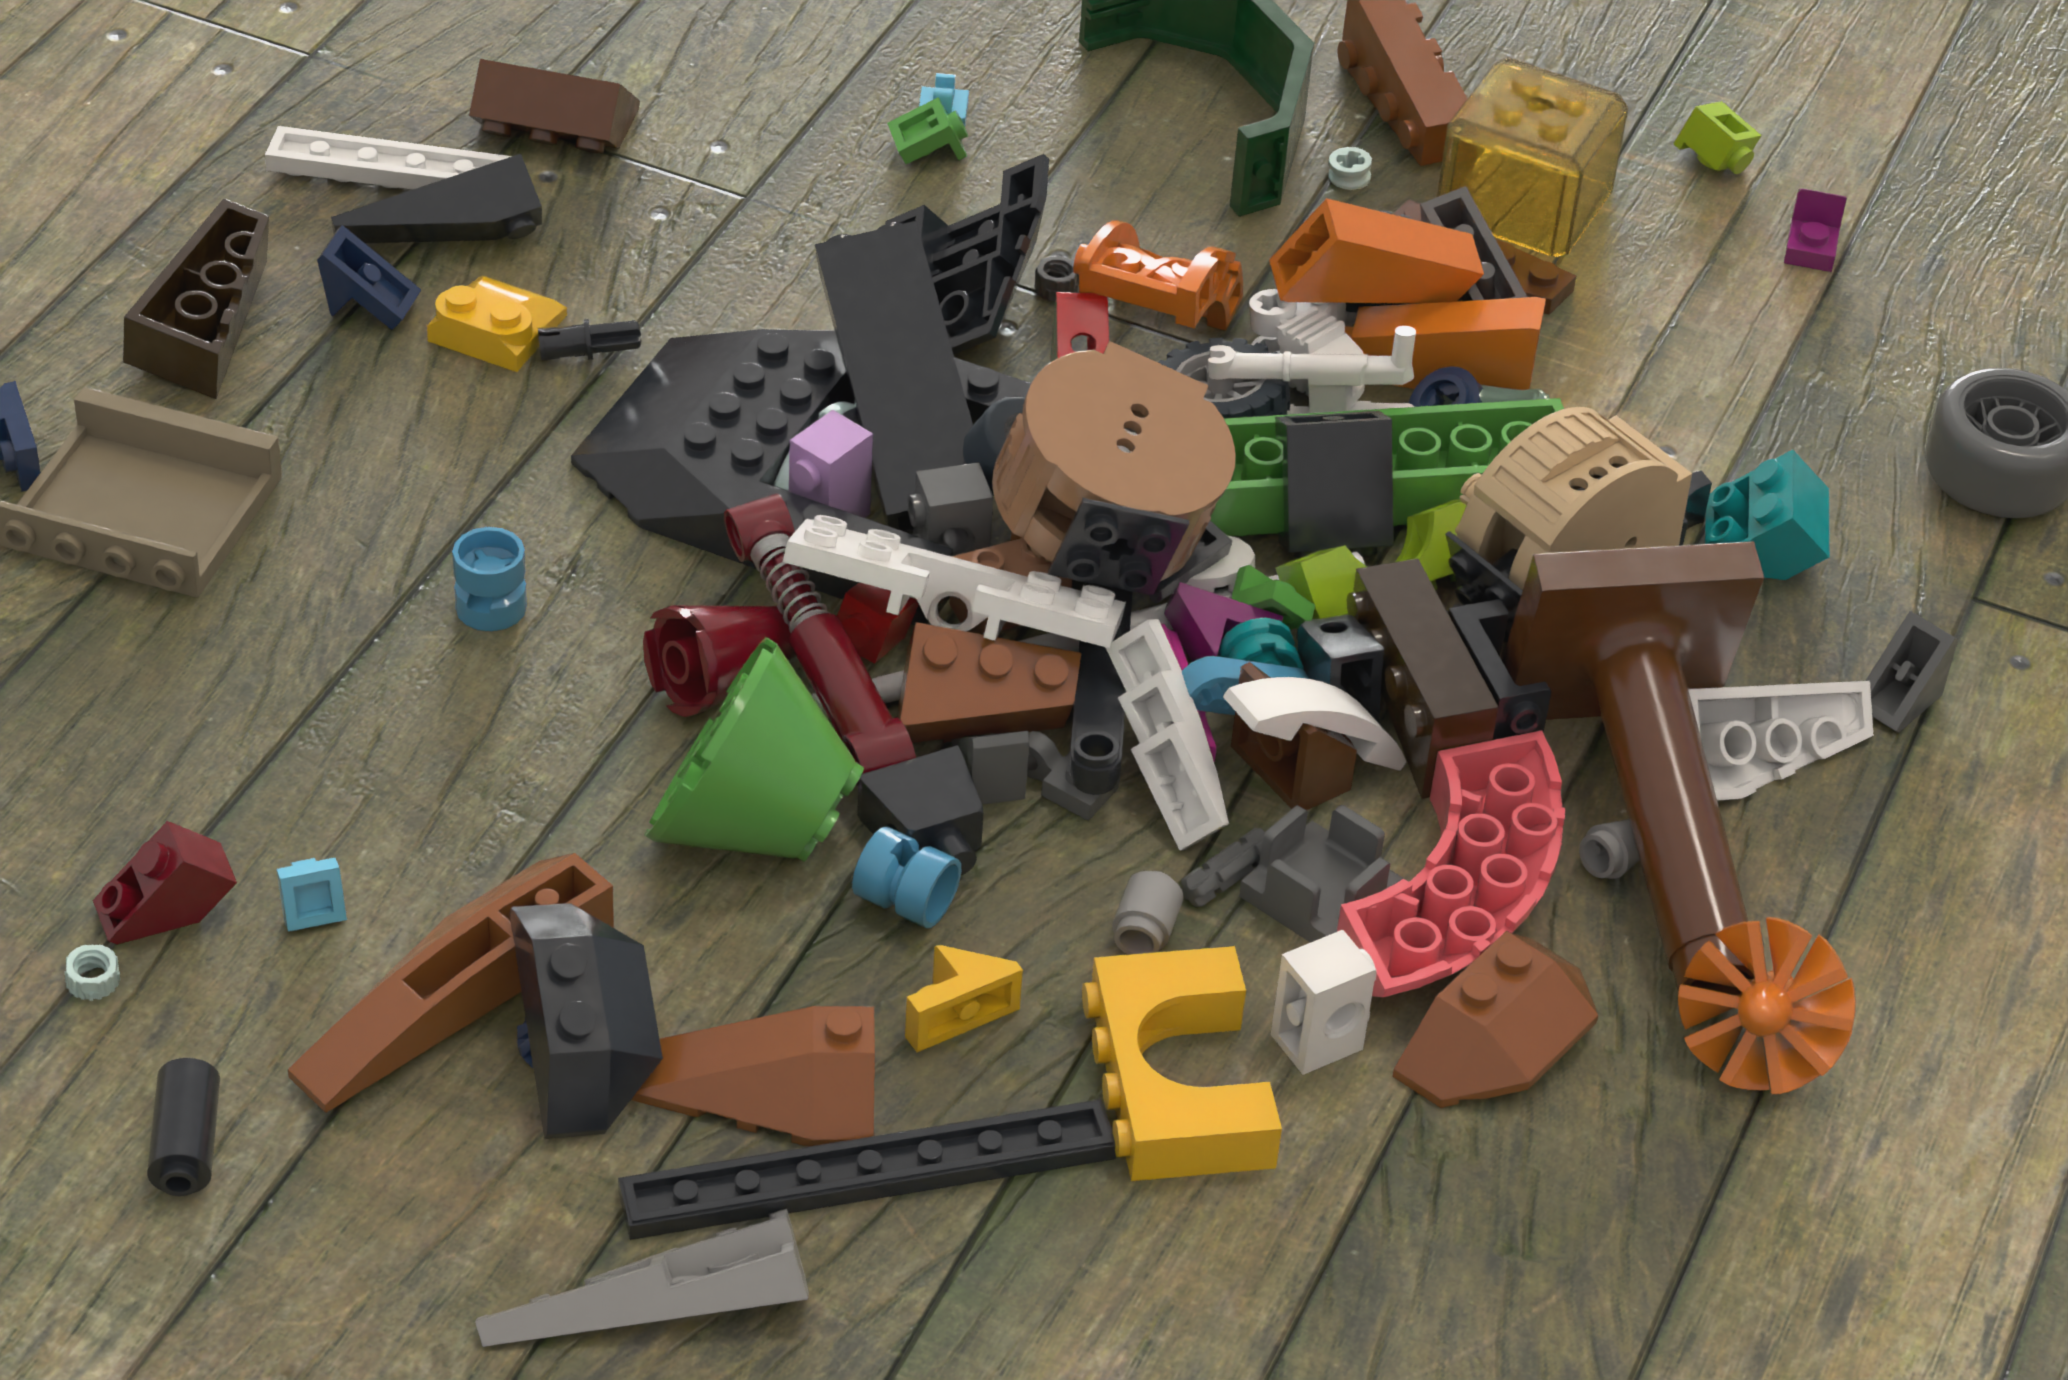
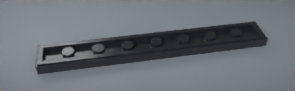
M1098 1099L618 1178V1192L629 1239L633 1240L769 1217V1214L787 1209L789 1214L1116 1159L1115 1141L1102 1100Z

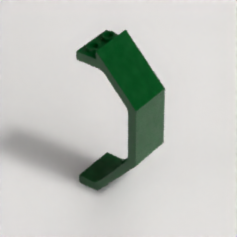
M1082 0L1079 43L1088 52L1132 39L1145 38L1222 57L1240 73L1277 114L1272 118L1238 128L1230 207L1241 217L1281 205L1305 121L1314 42L1273 0Z

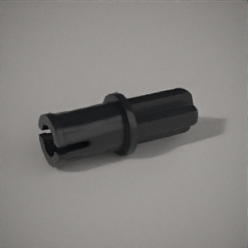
M584 319V324L538 328L542 361L574 356H588V360H593V353L638 349L642 343L640 325L635 320L590 325L589 319Z

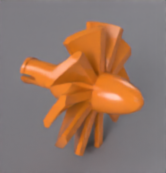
M1766 917L1773 970L1767 972L1760 921H1747L1730 925L1718 931L1715 935L1749 969L1754 978L1752 980L1746 979L1721 951L1708 940L1691 959L1684 977L1736 987L1742 993L1732 995L1681 984L1678 992V1007L1685 1030L1733 1008L1738 1009L1737 1014L1684 1037L1687 1046L1701 1062L1718 1073L1744 1027L1746 1031L1719 1080L1735 1088L1746 1090H1770L1771 1088V1094H1782L1800 1088L1820 1075L1823 1076L1834 1066L1842 1055L1853 1032L1856 996L1852 978L1847 979L1848 976L1841 959L1829 942L1819 934L1795 978H1793L1791 974L1813 935L1789 921Z

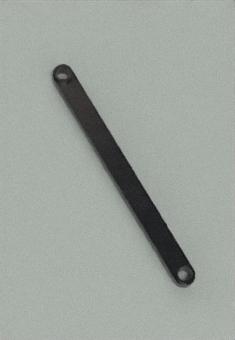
M1084 582V586H1097L1110 590L1115 594L1114 600L1126 602L1122 620L1114 640L1129 632L1133 592ZM1079 640L1081 660L1074 702L1069 770L1073 785L1078 790L1086 794L1100 795L1110 792L1115 788L1121 774L1125 711L1118 697L1126 693V689L1106 648Z

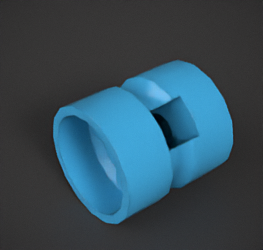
M497 527L477 528L461 535L455 542L452 551L453 574L456 580L454 586L455 609L458 618L467 626L481 631L504 630L517 624L525 615L527 608L526 582L524 579L526 572L525 549L522 540L513 532Z
M882 827L874 833L859 857L852 881L853 892L856 896L883 909L890 908L895 904V912L899 916L926 929L932 928L944 916L955 896L961 877V862L957 858L931 846L924 847L919 851V844L914 838L890 827Z

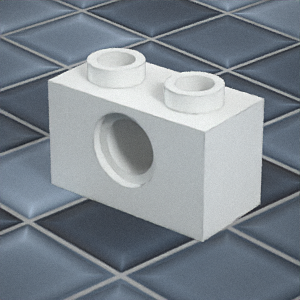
M1344 930L1282 954L1271 1036L1302 1075L1363 1050L1367 1022L1370 1018L1369 1010L1373 986L1376 980V968L1370 955L1364 949H1359Z

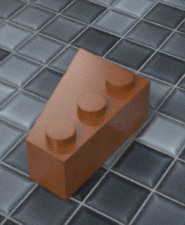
M916 622L907 649L897 717L906 727L912 743L943 739V743L952 742L951 739L965 736L1064 728L1074 706L1081 653L999 637L994 641L983 638L984 635Z

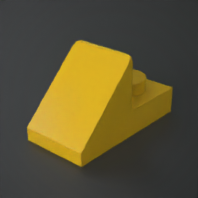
M936 945L934 947L933 984L925 986L917 993L907 996L905 1038L916 1052H920L1020 1010L1023 969L1016 961Z

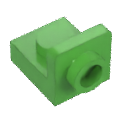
M939 97L887 123L897 150L905 164L927 156L948 143L958 160L967 157L961 141L968 137L967 130L957 111L955 110L948 114Z
M1251 565L1238 569L1231 599L1283 616L1282 623L1288 626L1290 630L1299 628L1305 621L1312 620L1315 604L1298 594L1292 585L1277 579L1272 580Z

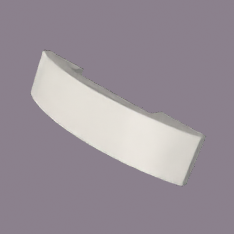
M1276 677L1259 679L1229 687L1223 695V698L1253 731L1291 741L1302 724L1306 723L1345 734L1357 749L1358 755L1366 762L1399 771L1406 763L1405 757L1397 743L1368 711L1351 695L1330 684L1306 678Z

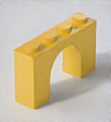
M1235 946L1094 957L1092 982L1083 983L1082 986L1083 1009L1086 1019L1095 1018L1097 1027L1092 1030L1093 1055L1096 1064L1105 1063L1107 1073H1104L1102 1077L1104 1105L1106 1110L1115 1109L1117 1120L1113 1121L1112 1130L1115 1141V1154L1117 1157H1126L1131 1181L1275 1169L1277 1166L1282 1127L1270 1082L1213 1087L1187 1086L1163 1077L1152 1069L1142 1056L1143 1052L1150 1046L1169 1037L1241 1030L1246 988Z

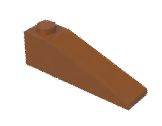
M811 1006L660 1038L663 1059L632 1098V1101L693 1117H699L708 1112L737 1120L738 1129L757 1133L759 1126L792 1135V1143L807 1147L874 1136V1007Z

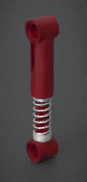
M776 493L725 510V527L736 556L741 562L746 560L753 562L757 570L760 571L761 578L766 581V587L772 593L773 601L778 604L779 612L783 614L785 623L789 625L791 633L790 645L835 731L855 759V762L864 767L862 774L916 758L906 727L898 717L892 718L839 617L829 613L826 605L820 603L821 596L819 593L814 592L815 584L808 581L809 573L802 570L803 567L783 562L787 541L795 533L789 510L782 497Z

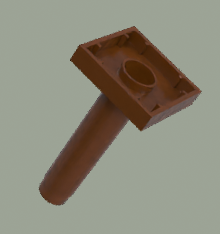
M1751 541L1533 554L1502 662L1512 680L1518 686L1546 682L1552 693L1546 720L1602 716L1668 968L1673 972L1677 991L1679 992V987L1683 984L1732 995L1740 994L1742 992L1736 987L1684 977L1691 959L1710 940L1746 979L1752 980L1754 978L1749 969L1715 935V933L1725 927L1740 922H1747L1748 917L1688 689L1723 688L1764 580L1755 543Z

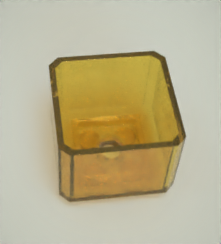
M1505 57L1493 64L1448 123L1437 197L1466 186L1494 237L1552 257L1568 255L1613 191L1629 107L1618 93L1510 57Z

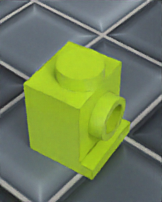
M1721 101L1695 106L1673 144L1679 150L1686 148L1694 150L1697 153V159L1710 169L1717 171L1729 169L1734 174H1739L1752 162L1754 158L1753 149L1762 135Z

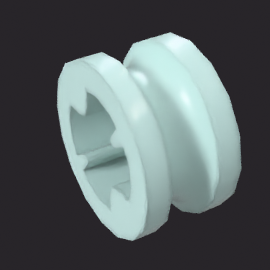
M1344 147L1333 151L1329 156L1330 170L1328 178L1334 185L1343 189L1356 190L1366 187L1371 179L1372 158L1370 154L1356 147Z

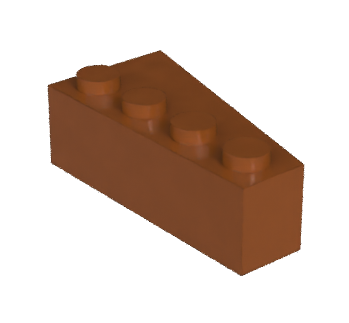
M1347 0L1342 41L1339 42L1337 48L1340 65L1348 70L1359 85L1362 94L1367 95L1379 111L1382 120L1387 122L1397 134L1402 146L1410 151L1420 166L1471 156L1477 115L1454 72H1444L1442 50L1436 39L1425 38L1418 24L1422 22L1423 15L1416 2L1407 4L1405 0Z

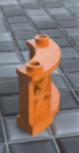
M1113 220L1104 225L1093 237L1089 245L1082 243L1077 250L1074 260L1073 272L1079 274V293H1095L1176 316V324L1194 329L1200 318L1206 317L1207 326L1226 331L1243 298L1242 266L1240 262L1234 260L1236 253L1211 246L1202 250L1194 260L1162 257L1140 248L1134 227L1129 223L1119 220Z

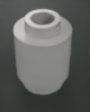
M1141 871L1129 878L1112 924L1115 933V943L1124 953L1128 955L1155 953L1167 945L1183 902L1182 889L1170 876L1159 871Z

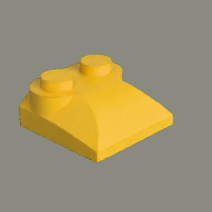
M481 276L468 286H454L437 297L435 302L436 316L427 325V338L430 343L518 372L540 347L538 328L557 327L567 316V307L554 299L486 276Z

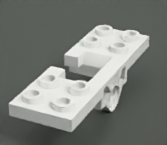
M817 515L814 520L806 519L787 541L783 558L784 563L891 590L886 611L888 613L898 615L909 598L912 597L917 599L926 619L928 618L930 624L934 626L967 632L988 618L983 638L994 641L1005 622L1008 621L1110 648L1120 626L1126 602L1114 600L1115 594L1101 587L1086 585L1083 586L1082 591L1061 586V579L1048 575V573L1032 571L1029 572L1028 577L901 544V538L888 531L870 529L868 534L848 530L846 529L847 523L845 521L825 515ZM947 596L960 598L968 609L966 620L959 624H949L943 621L938 613V603L942 598Z

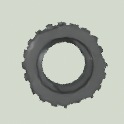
M1049 256L1042 259L1035 270L1034 288L1038 293L1037 295L1047 299V301L1055 302L1056 292L1078 293L1079 274L1073 272L1074 261L1061 256Z

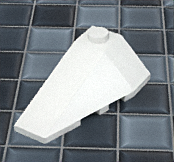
M1870 681L1688 689L1717 800L1747 797L1755 793L1757 788L1774 780H1782L1796 773L1795 770L1818 759H1826L1874 736Z

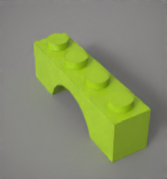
M1456 499L1407 517L1405 544L1395 562L1419 559L1435 590L1438 589L1435 580L1449 575L1451 582L1456 581L1454 572L1448 563L1450 552L1445 534L1450 531L1455 536L1457 535L1455 529L1460 523L1467 505L1462 503L1460 499ZM1344 545L1317 551L1275 567L1279 581L1292 585L1298 594L1315 604L1312 619H1322L1348 614L1347 595L1353 592L1356 569L1368 566L1361 563Z

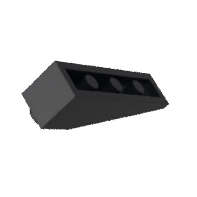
M518 154L333 216L331 221L333 234L343 225L364 243L498 240L507 236L509 239H519L535 231L536 226L542 225V205L522 155Z

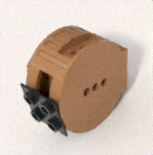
M1109 341L1103 354L1096 350L1067 354L1046 365L1036 375L1026 394L1023 413L1017 415L998 455L993 470L992 484L998 510L1012 533L1022 537L1030 545L1031 551L1036 557L1040 558L1042 555L1046 558L1045 561L1052 562L1048 569V575L1153 596L1160 581L1169 578L1187 563L1211 519L1217 501L1227 489L1235 468V446L1228 425L1215 405L1203 399L1208 385Z

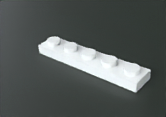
M283 126L277 127L265 153L267 171L282 172L293 176L305 175L334 179L339 182L351 181L382 185L386 188L412 190L512 157Z

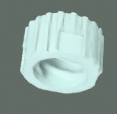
M82 945L70 952L66 957V971L64 973L66 988L69 989L70 994H73L76 998H81V1000L89 999V1001H93V999H102V997L114 992L120 981L118 957L114 951L103 945ZM97 967L105 971L104 974L95 978L81 976L86 971Z

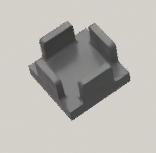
M1298 805L1295 806L1264 833L1259 865L1241 880L1239 897L1310 943L1337 932L1341 904L1360 900L1381 892L1403 879V877L1390 870L1389 862L1381 858L1385 837L1384 831L1344 805H1339L1332 811L1329 831L1314 821L1306 825L1308 811Z

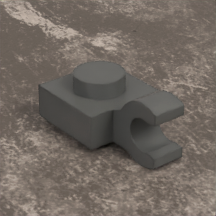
M1032 731L1029 734L1027 777L1043 782L1041 796L1089 821L1117 791L1120 776L1115 788L1105 794L1091 795L1078 790L1073 785L1069 770L1070 752L1063 757L1051 739L1040 732Z

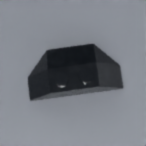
M571 903L511 907L509 914L544 1139L605 1134L663 1059L644 945Z

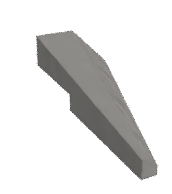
M784 1209L769 1214L770 1220L739 1230L732 1227L716 1233V1237L681 1248H673L584 1280L585 1286L554 1296L546 1293L529 1299L530 1303L492 1315L478 1317L475 1323L482 1346L807 1300L809 1289L788 1211Z

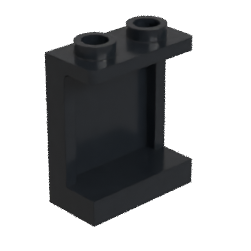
M1380 411L1275 417L1276 439L1283 443L1284 531L1278 532L1279 544L1288 552H1294L1295 558H1301L1320 550L1346 545L1351 553L1358 552L1361 556L1376 554L1377 547L1394 546L1392 419Z
M1501 599L1449 608V617L1498 705L1493 740L1541 730L1544 733L1552 691L1546 682L1523 686L1516 685L1503 664L1501 654L1509 613Z

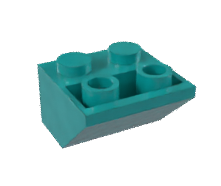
M1793 449L1776 459L1764 461L1755 470L1732 482L1719 485L1710 493L1708 499L1705 544L1754 541L1764 578L1787 580L1830 558L1829 488Z

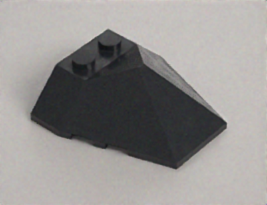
M1044 154L1004 170L1001 202L987 210L947 225L927 206L922 205L885 222V224L917 222L953 355L992 340L997 336L1037 241L1047 197L1049 158Z

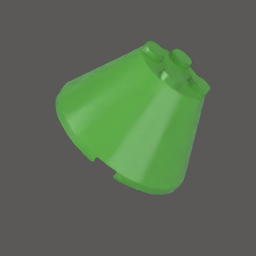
M765 637L727 689L728 695L719 709L721 715L717 716L715 720L709 717L661 798L649 821L653 827L650 830L647 829L644 833V836L652 841L798 858L805 862L818 841L821 843L824 841L837 821L840 813L835 808L843 795L847 797L860 779L864 767L855 762V759L777 643Z

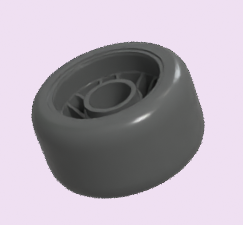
M2011 368L1983 369L1959 377L1941 394L1929 429L1925 458L1933 480L1956 502L1969 509L1990 516L2028 518L2042 515L2058 508L2068 499V391L2043 376Z

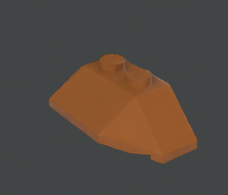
M1509 931L1504 932L1435 997L1394 1067L1392 1077L1440 1108L1458 1105L1459 1100L1486 1099L1528 1090L1597 1023L1598 1013L1580 968L1531 938Z

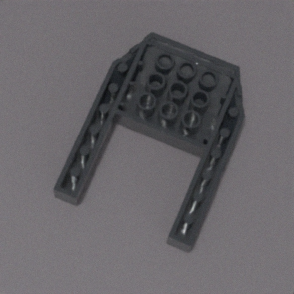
M757 329L670 338L571 455V464L585 477L595 480L597 488L608 499L616 497L628 509V517L639 528L755 569L757 568L750 560L741 562L736 556L726 531L724 511L776 493L784 500L795 531L806 519L814 520L817 515H825L845 521L847 523L846 529L863 534H868L870 529L884 530L898 535L901 538V544L953 556L952 548L775 486L776 477L789 453L790 439L819 420V413L829 405L842 401L854 404L835 330ZM954 357L973 425L992 403L1005 397H1026L1031 385L1030 382ZM807 568L802 569L809 573L808 581L815 584V590L842 600L845 594L859 583ZM950 596L944 597L939 601L938 613L948 602ZM918 604L911 624L915 625L917 622L931 625Z

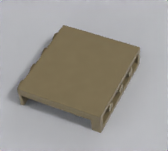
M83 387L74 399L77 426L17 505L0 501V546L198 598L282 478L279 437Z

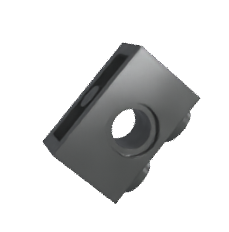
M972 463L916 471L915 494L908 495L907 499L909 519L913 526L912 535L952 548L953 556L990 547L993 496L980 464Z

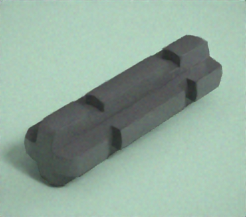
M1261 828L1252 829L1239 838L1240 842H1233L1203 863V869L1196 868L1183 877L1181 880L1183 898L1189 900L1194 907H1202L1216 897L1215 892L1222 893L1253 871V867H1257L1260 862L1265 832Z

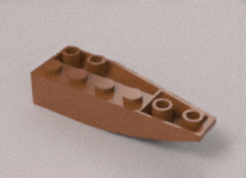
M576 853L538 861L445 917L288 1069L289 1078L327 1113L522 992L509 914L511 907L571 903L614 928L613 885Z

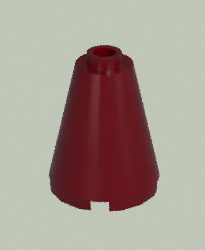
M672 605L655 611L650 618L656 619L654 627L651 630L645 631L643 637L644 663L651 685L656 693L665 691L672 702H674L666 706L673 713L684 717L704 713L725 700L728 695L727 689L765 637L777 643L788 661L796 656L789 642L791 635L789 625L785 623L783 614L779 612L777 606Z

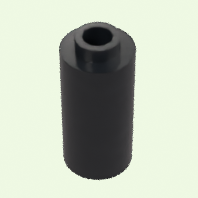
M196 1058L174 1059L164 1064L158 1071L147 1177L153 1186L172 1196H187L204 1189L211 1181L220 1075L217 1069L206 1061Z

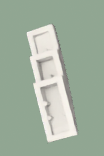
M1159 619L1146 620L1114 640L1110 648H1105L1127 691L1119 696L1118 699L1140 743L1133 747L1131 751L1181 851L1186 850L1227 826L1229 821L1217 770L1194 701L1188 693L1182 670Z

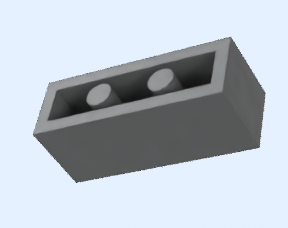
M1466 186L1420 204L1421 222L1473 235L1484 275L1458 301L1527 297Z

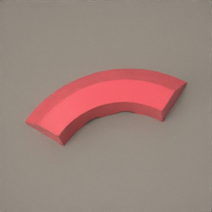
M1542 730L1438 751L1430 801L1437 814L1441 838L1426 859L1425 867L1409 882L1402 879L1381 892L1360 900L1341 904L1337 932L1344 930L1359 949H1364L1374 962L1376 980L1372 996L1384 998L1417 989L1450 976L1470 965L1504 932L1509 931L1513 933L1527 919L1543 896L1558 861L1562 845L1565 808L1562 807L1561 776L1555 756Z

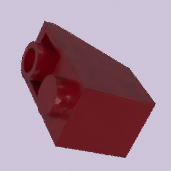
M166 821L150 840L141 846L136 855L102 888L101 892L93 899V903L107 940L118 945L200 923L237 884V881L220 842Z

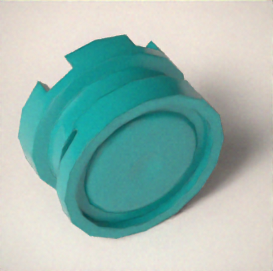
M1271 618L1250 619L1232 628L1226 633L1220 643L1219 657L1303 669L1301 658L1294 647L1295 641L1288 626L1279 620Z

